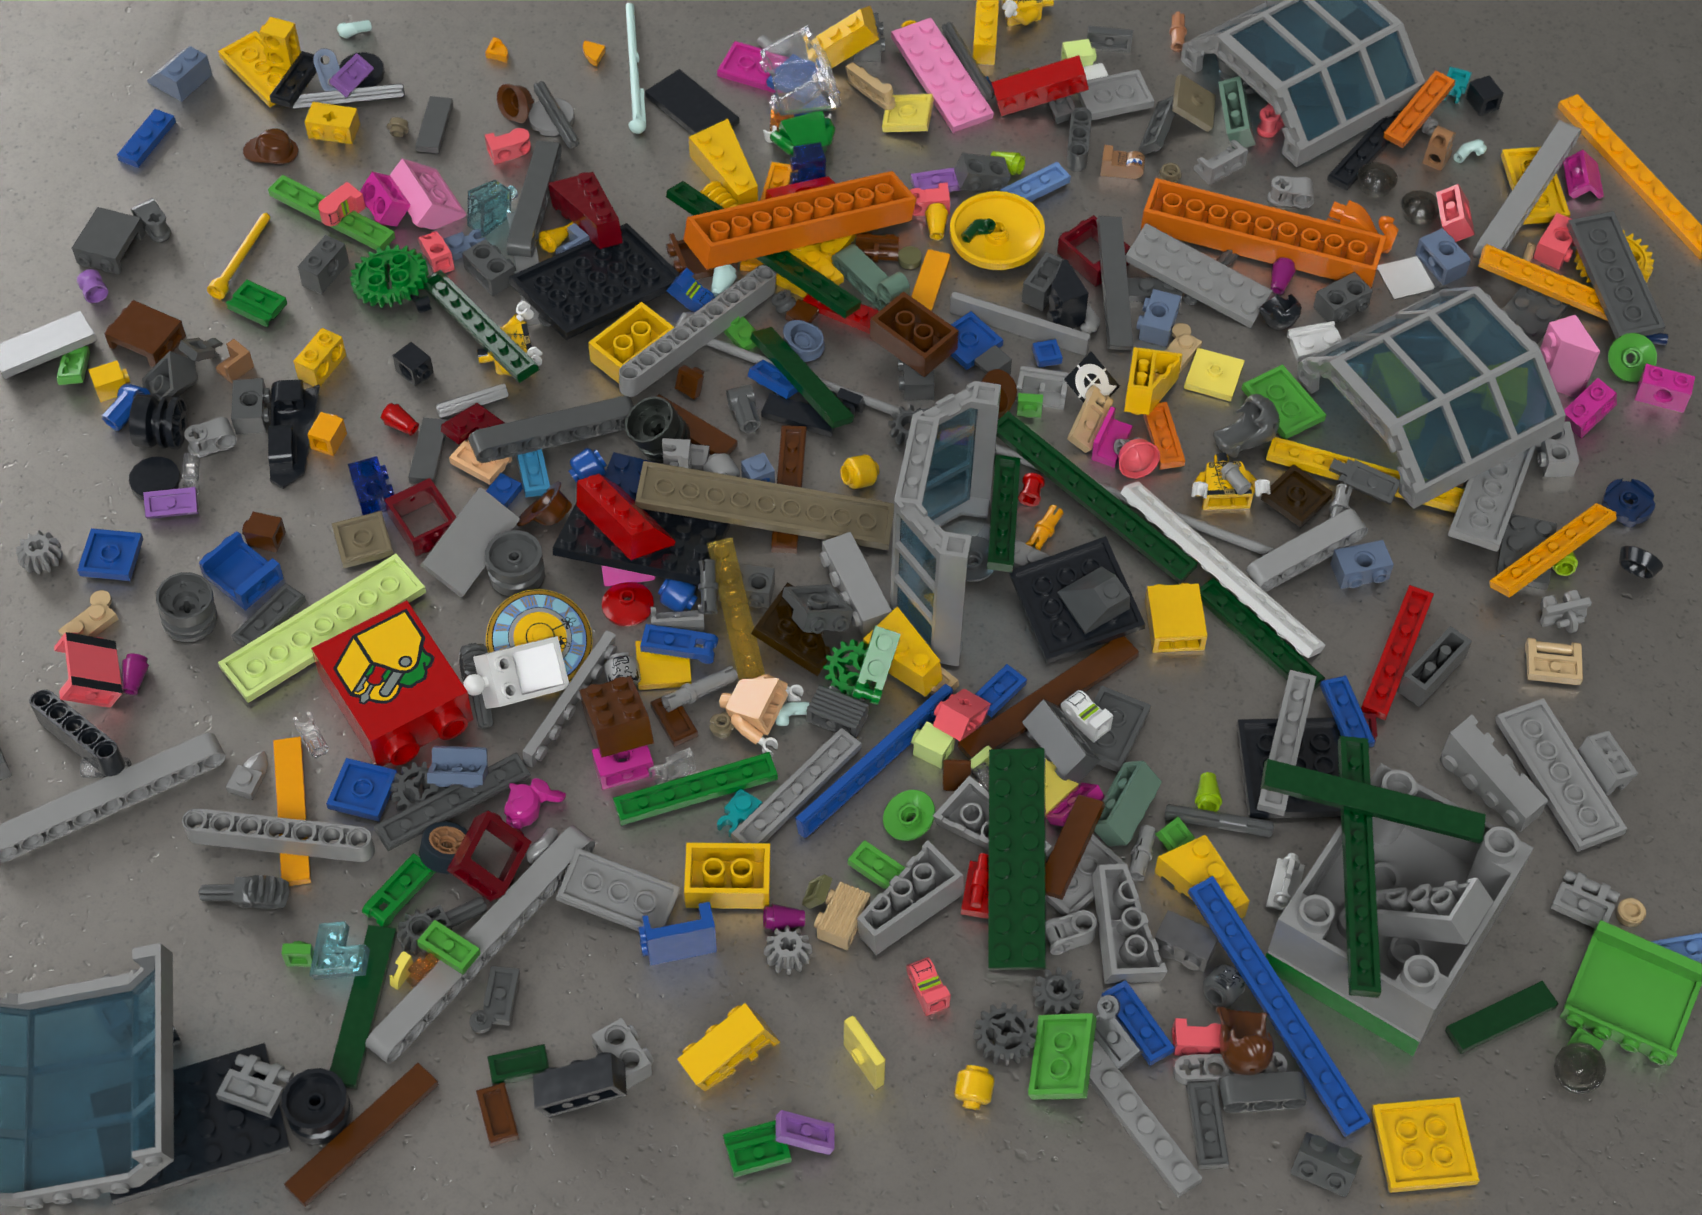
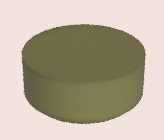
M906 246L900 249L898 263L902 268L911 270L920 266L922 253L918 248Z

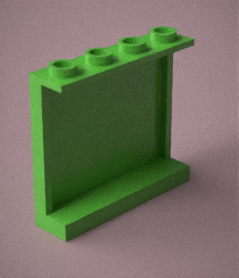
M1600 920L1593 932L1560 1018L1564 1019L1572 1027H1583L1592 1031L1599 1039L1617 1042L1621 1044L1623 1049L1629 1052L1642 1053L1656 1064L1670 1066L1677 1057L1678 1053L1676 1051L1702 986V963Z

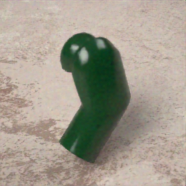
M990 218L976 219L961 234V238L964 242L970 243L976 235L991 234L996 228V223Z

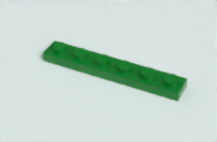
M767 752L613 798V803L620 824L623 826L738 792L740 788L745 790L778 780V774L771 755Z

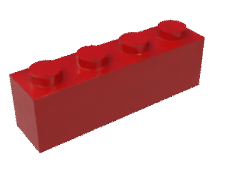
M1079 55L991 82L1001 116L1089 90L1086 74Z

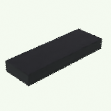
M305 51L300 53L270 94V102L288 108L294 105L317 73L313 61L314 54Z
M771 393L761 411V417L791 426H806V430L831 437L835 428H831L811 405Z

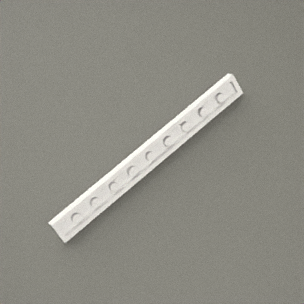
M1139 481L1124 486L1120 494L1127 499L1131 506L1138 508L1149 522L1156 524L1163 530L1167 538L1174 540L1182 547L1183 552L1196 559L1205 571L1213 574L1223 587L1230 589L1238 596L1241 603L1254 610L1258 618L1271 625L1281 638L1287 639L1299 654L1310 658L1322 652L1326 645Z

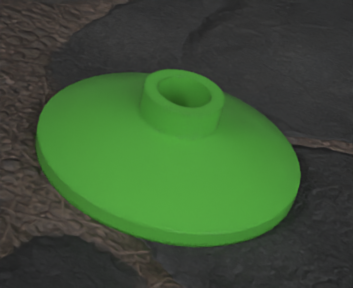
M1638 333L1622 335L1612 343L1609 349V367L1619 379L1627 382H1637L1640 380L1646 364L1656 366L1657 352L1655 346L1644 335ZM1627 354H1631L1633 356V361L1631 363H1629L1626 360Z
M906 790L897 794L890 800L884 810L883 824L886 831L893 838L901 841L919 838L933 824L935 819L933 817L935 814L934 802L925 792L920 790Z

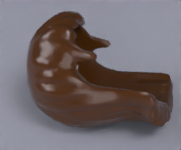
M1222 1006L1216 1007V1013L1221 1019L1220 1052L1225 1065L1232 1072L1241 1075H1255L1264 1071L1271 1063L1274 1052V1042L1271 1034L1268 1032V1037L1266 1034L1268 1014L1265 1012L1256 1013L1230 1010Z

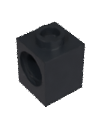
M412 342L393 355L396 371L415 387L434 373L431 357Z

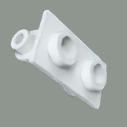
M1289 853L1284 859H1277L1266 904L1267 907L1284 911L1300 887L1305 865L1300 864L1298 855Z

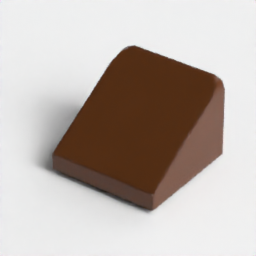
M944 760L943 790L956 791L971 776V760Z

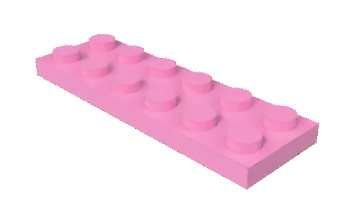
M932 18L891 31L893 42L926 93L933 94V103L952 133L993 119L994 112Z

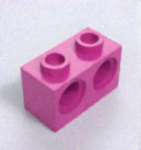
M371 172L360 190L363 194L365 206L373 214L374 220L383 226L397 227L411 206L389 175Z
M1597 378L1564 409L1566 414L1565 421H1570L1572 431L1580 438H1583L1617 405V393Z

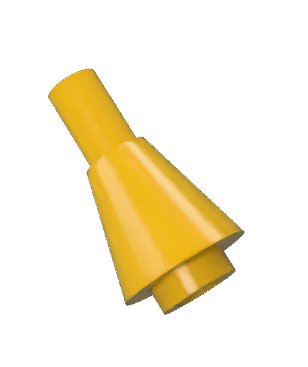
M573 221L564 227L541 231L539 233V244L542 249L553 253L568 237L567 227L572 225Z

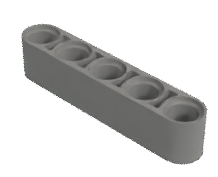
M1347 509L1256 559L1247 567L1246 572L1255 584L1267 592L1331 557L1335 549L1349 547L1366 536L1369 529L1354 509Z

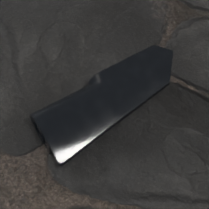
M279 380L271 385V425L268 427L270 482L282 489L302 476L306 468L310 446L307 434L314 424L320 386L316 385L304 389L302 380Z

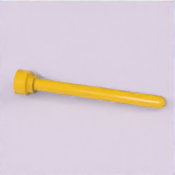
M263 213L222 275L213 279L208 285L207 292L213 298L222 300L228 293V282L269 222L270 215L268 213Z

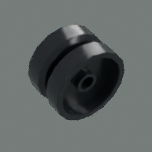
M323 1068L307 1069L296 1074L286 1084L282 1093L281 1107L292 1133L302 1142L312 1145L327 1144L350 1124L352 1120V1104L342 1079L333 1071Z

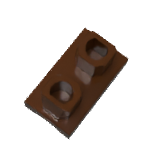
M867 232L856 234V246L870 259H873L874 263H878L879 260L898 261L899 237L894 234L881 236L872 235Z

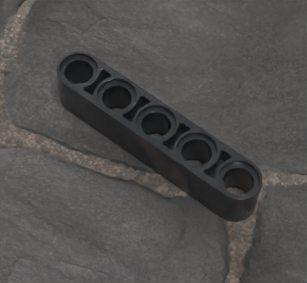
M43 689L35 692L30 697L29 703L38 722L103 775L115 776L124 770L125 761L115 741L63 700H60L53 692Z

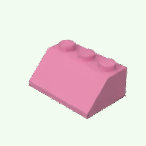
M402 158L389 175L411 206L407 211L412 217V222L417 227L435 230L466 216L465 211L437 169Z
M1573 315L1549 322L1540 350L1556 391L1577 398L1586 389L1600 350L1578 317Z

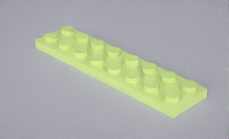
M394 554L218 662L219 667L247 703L314 663L312 647L406 600L409 603L426 593L425 586L401 558Z

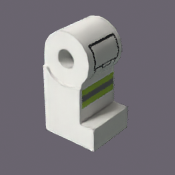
M1077 690L1061 703L1064 714L1093 743L1111 729L1113 714L1106 708L1104 710L1100 709L1083 691Z

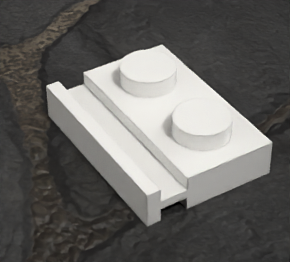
M1334 321L1291 328L1287 331V338L1290 339V345L1297 362L1342 340L1338 329L1335 328Z

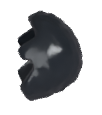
M1292 294L1288 295V299L1275 295L1259 308V312L1272 329L1284 330L1296 323L1300 317L1302 307Z

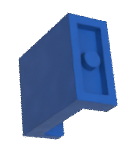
M238 531L226 537L219 546L205 554L199 561L203 577L245 611L284 579L280 563L273 558L267 561L243 541L242 535Z
M710 902L698 904L699 920L652 929L648 915L642 916L643 926L638 927L642 955L649 957L650 966L717 952L716 931Z

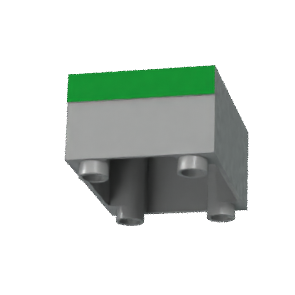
M1382 763L1370 779V783L1373 786L1459 807L1416 783L1415 779L1408 772L1393 770ZM1372 817L1376 891L1406 887L1410 891L1423 884H1430L1432 888L1442 887L1447 881L1456 880L1458 884H1465L1470 878H1479L1494 901L1467 945L1378 935L1381 994L1379 998L1349 995L1341 825L1278 918L1269 949L1265 956L1279 978L1404 1052L1414 1056L1513 894L1534 849L1532 846L1519 840L1517 835L1509 828L1495 827L1485 821L1484 838L1478 844Z

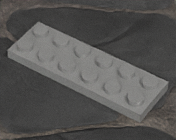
M1147 223L1125 256L1126 262L1249 328L1252 327L1260 313L1259 308L1266 303L1272 292L1271 289Z
M1488 429L1478 454L1509 439L1508 435ZM1536 445L1468 480L1448 536L1498 552Z
M1544 698L1496 716L1495 722L1536 787L1547 798V805L1577 852L1626 833L1627 827Z

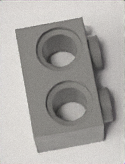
M1565 421L1563 431L1536 444L1538 450L1537 463L1539 467H1542L1544 477L1574 476L1579 464L1570 421Z
M622 1018L591 1034L593 1047L598 1054L603 1052L612 1053L625 1062V1065L629 1062L638 1063L634 1068L625 1067L627 1089L652 1076L651 1064L654 1061L646 1047L641 1049L637 1042L639 1036L632 1025L627 1026ZM615 1039L624 1040L620 1045L611 1044Z

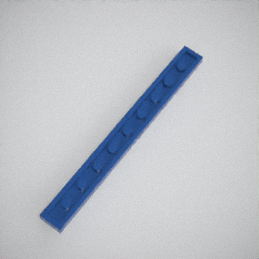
M1212 876L1190 888L1188 894L1263 1011L1268 1014V1019L1343 1136L1346 1138L1370 1124L1371 1119L1215 878Z

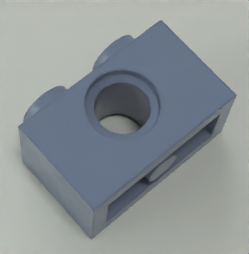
M1443 228L1419 238L1415 255L1418 256L1443 286L1466 276L1471 259Z
M1153 289L1151 297H1146L1142 311L1145 314L1144 316L1140 315L1136 329L1140 330L1139 340L1167 347L1179 312L1181 296Z
M1383 540L1335 549L1330 563L1340 589L1348 587L1357 588L1363 584L1384 582L1390 578L1394 566Z

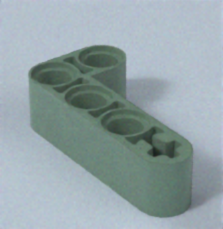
M850 244L831 257L833 265L844 275V278L879 311L903 291L910 295V284L903 273L898 271L889 277L855 244Z

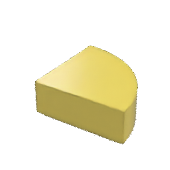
M404 951L401 952L395 962L399 965L396 973L390 975V986L399 990L415 969L412 956Z

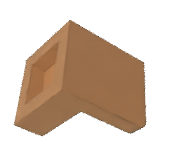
M235 339L226 344L230 357L216 366V371L231 384L233 380L239 379L254 367L250 351Z

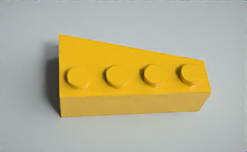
M728 119L689 136L690 157L711 182L719 181L722 187H725L727 192L740 205L758 201V185Z

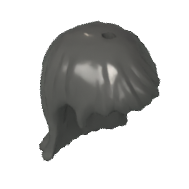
M1260 394L1250 395L1246 398L1245 403L1236 411V413L1243 412L1240 418L1233 424L1214 431L1215 442L1222 453H1226L1234 459L1240 451L1263 445L1277 435L1280 419L1278 411L1270 399Z

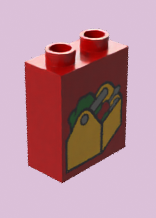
M407 600L311 648L319 677L371 760L377 766L384 767L390 763L393 765L405 764L419 753L420 747L438 738L442 740L453 739L463 733L468 723L474 720L468 691Z

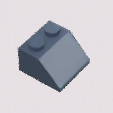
M189 46L177 53L148 78L147 82L182 102L212 76L208 56Z

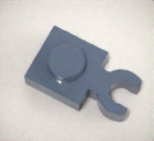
M475 229L467 236L460 232L443 240L452 253L453 261L463 258L462 252L485 238H481L480 229Z

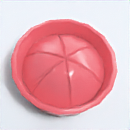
M1145 439L1131 440L1121 448L1118 454L1119 470L1127 478L1137 479L1145 477L1157 467L1160 460V451L1157 446Z

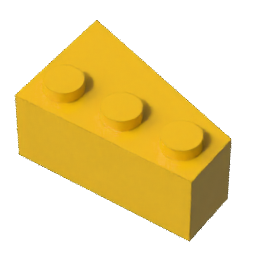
M897 606L877 625L901 634L888 673L926 697L931 692V689L943 680L940 659ZM873 630L863 638V642L869 644Z

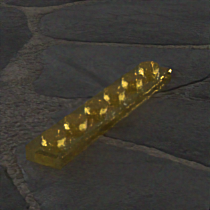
M733 538L707 543L710 559L716 561V583H719L718 593L739 681L762 676L765 674L757 638L751 634L754 626Z

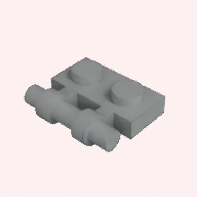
M1567 869L1563 880L1572 883L1573 886L1562 881L1550 909L1593 928H1596L1600 920L1608 923L1615 905L1605 901V899L1616 903L1620 893L1610 889L1611 886L1606 883L1601 885L1586 878V874L1581 872L1577 874ZM1581 888H1583V889H1585V890H1588V891H1590V892H1592V893H1594V894H1597V896H1594V895H1592V894H1590V893H1587V892L1581 890Z
M239 1054L235 1065L243 1068L241 1072L229 1069L216 1094L217 1098L272 1118L284 1091L283 1087L276 1084L279 1081L288 1083L293 1078L294 1073L285 1070L283 1065L277 1063L271 1065L262 1062L260 1057L254 1055L248 1057ZM257 1072L266 1075V1078L263 1081L252 1076Z

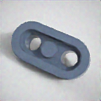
M319 49L314 54L313 61L321 86L324 91L337 90L334 86L328 84V80L340 70L336 55L330 49ZM324 55L330 59L327 64H323L320 60Z

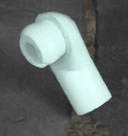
M369 20L340 23L337 27V31L342 38H350L358 33L368 32L372 29Z
M787 702L782 706L775 724L777 726H787L789 724V716L807 715L809 702Z

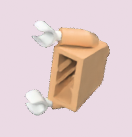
M764 674L753 679L740 680L733 694L722 693L719 703L721 708L726 709L731 718V724L755 745L757 743L762 746V754L769 752L772 757V751L767 749L766 746H772L777 750L778 742L772 737L765 739L763 735H769L786 698L788 702H801L800 697L803 696L804 691L800 685L796 684L788 687V683L779 678Z

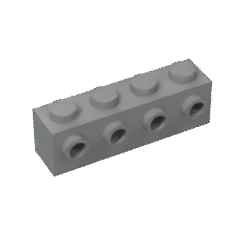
M851 532L822 541V552L819 553L821 563L824 568L828 567L832 585L839 588L840 596L854 610L851 619L853 626L859 627L862 635H866L874 629V626H877L888 616L892 610Z

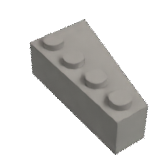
M1470 715L1449 733L1439 760L1448 771L1453 772L1459 777L1468 789L1477 793L1488 807L1496 810L1508 825L1514 826L1521 832L1543 813L1548 800L1524 773L1518 774L1515 771L1514 761L1507 753L1505 755L1499 753L1492 745L1495 741L1488 732L1483 735L1475 726L1478 721L1473 715Z
M969 776L937 810L933 817L937 825L989 851V792ZM1047 841L1046 863L1053 850L1052 846Z
M929 840L923 844L922 850L916 857L913 856L906 863L907 867L900 875H895L889 882V887L883 893H879L857 918L859 937L876 955L964 894L963 874Z
M1127 864L1098 865L1092 874L1105 984L1121 983L1124 980L1128 983L1160 982L1168 971L1165 963H1162L1156 939L1152 937L1148 926V918L1139 903V895Z
M1470 878L1465 884H1458L1456 880L1447 881L1444 886L1434 888L1430 884H1423L1410 891L1406 887L1377 890L1378 935L1467 945L1494 901L1479 878Z

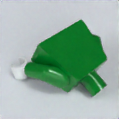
M823 110L781 120L779 132L775 125L772 126L771 132L765 129L763 132L766 142L775 143L785 153L791 155L795 161L807 159L809 168L815 169L823 164L820 155L825 154L828 146L832 144L835 126L831 120V113L824 117Z

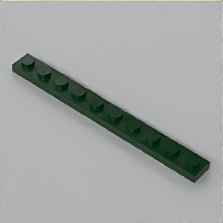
M684 181L669 188L666 193V198L693 216L724 209ZM788 251L756 258L844 319L860 309L861 300Z
M1009 411L998 420L997 437L1177 583L1181 584L1197 568L1198 563Z
M1340 736L1338 740L1339 777L1371 785L1368 739ZM1341 809L1349 995L1379 998L1381 994L1372 816Z

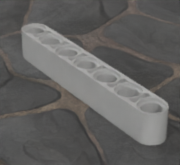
M199 808L188 810L182 817V824L189 840L196 844L355 862L368 861L375 853V846L370 831L360 826ZM359 843H365L362 846H356Z

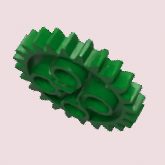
M387 245L383 251L378 247L375 254L369 251V257H360L362 263H355L356 269L351 270V286L357 298H362L364 304L370 302L372 307L379 303L380 308L385 303L393 307L394 302L402 305L403 299L411 301L410 295H419L418 289L425 288L424 283L428 282L427 276L429 275L427 263L423 259L422 254H417L416 249L409 251L408 246L401 250L399 245H396L394 249H390V246ZM388 263H389L390 268H391V269L389 270V273H388V269H387V264H388ZM390 279H391V282H392V288H391V289H390L389 284H388V283L390 282Z

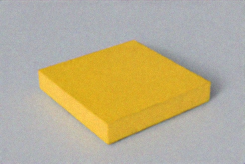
M635 641L636 659L638 660L641 681L638 683L639 690L676 688L686 683L691 684L689 658L641 652V641Z

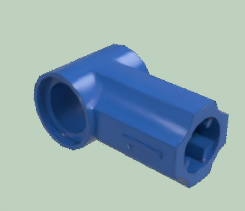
M129 383L123 384L118 390V398L104 412L102 420L113 430L119 431L129 420L130 409L137 394H150L149 390Z

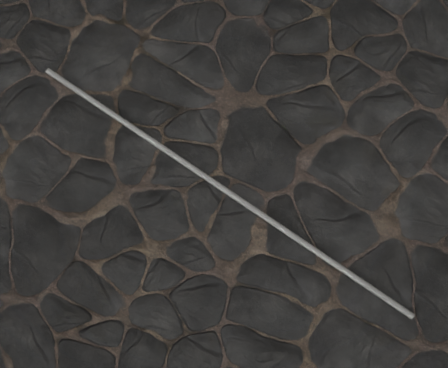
M666 320L675 327L676 323ZM716 338L706 344L755 364L765 360L774 365L767 357ZM820 378L834 394H838L840 388L863 396L866 406L890 415L893 412L900 414V407ZM996 444V455L1021 458L1020 464L1036 469L1014 450ZM1099 483L1121 502L1129 504L1127 499L1120 494V490ZM1173 511L1192 529L1261 555L1274 550L1272 547Z

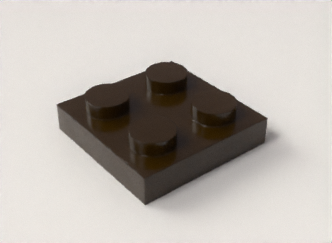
M1293 464L1270 486L1271 494L1262 493L1261 500L1301 528L1332 499L1333 492Z

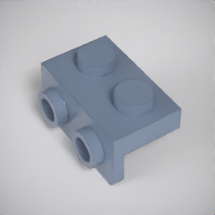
M434 746L432 748V764L427 772V783H433L439 787L462 784L466 788H475L483 785L488 774L487 748Z

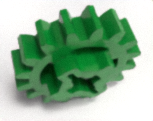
M851 639L850 645L845 641H841V649L832 647L835 654L833 656H826V659L830 661V665L823 666V669L828 670L830 673L825 676V680L833 681L830 686H834L841 693H847L848 696L852 697L859 673L852 672L845 665H852L860 671L867 650V643L861 641L858 645V641ZM866 679L864 687L873 690L872 681Z

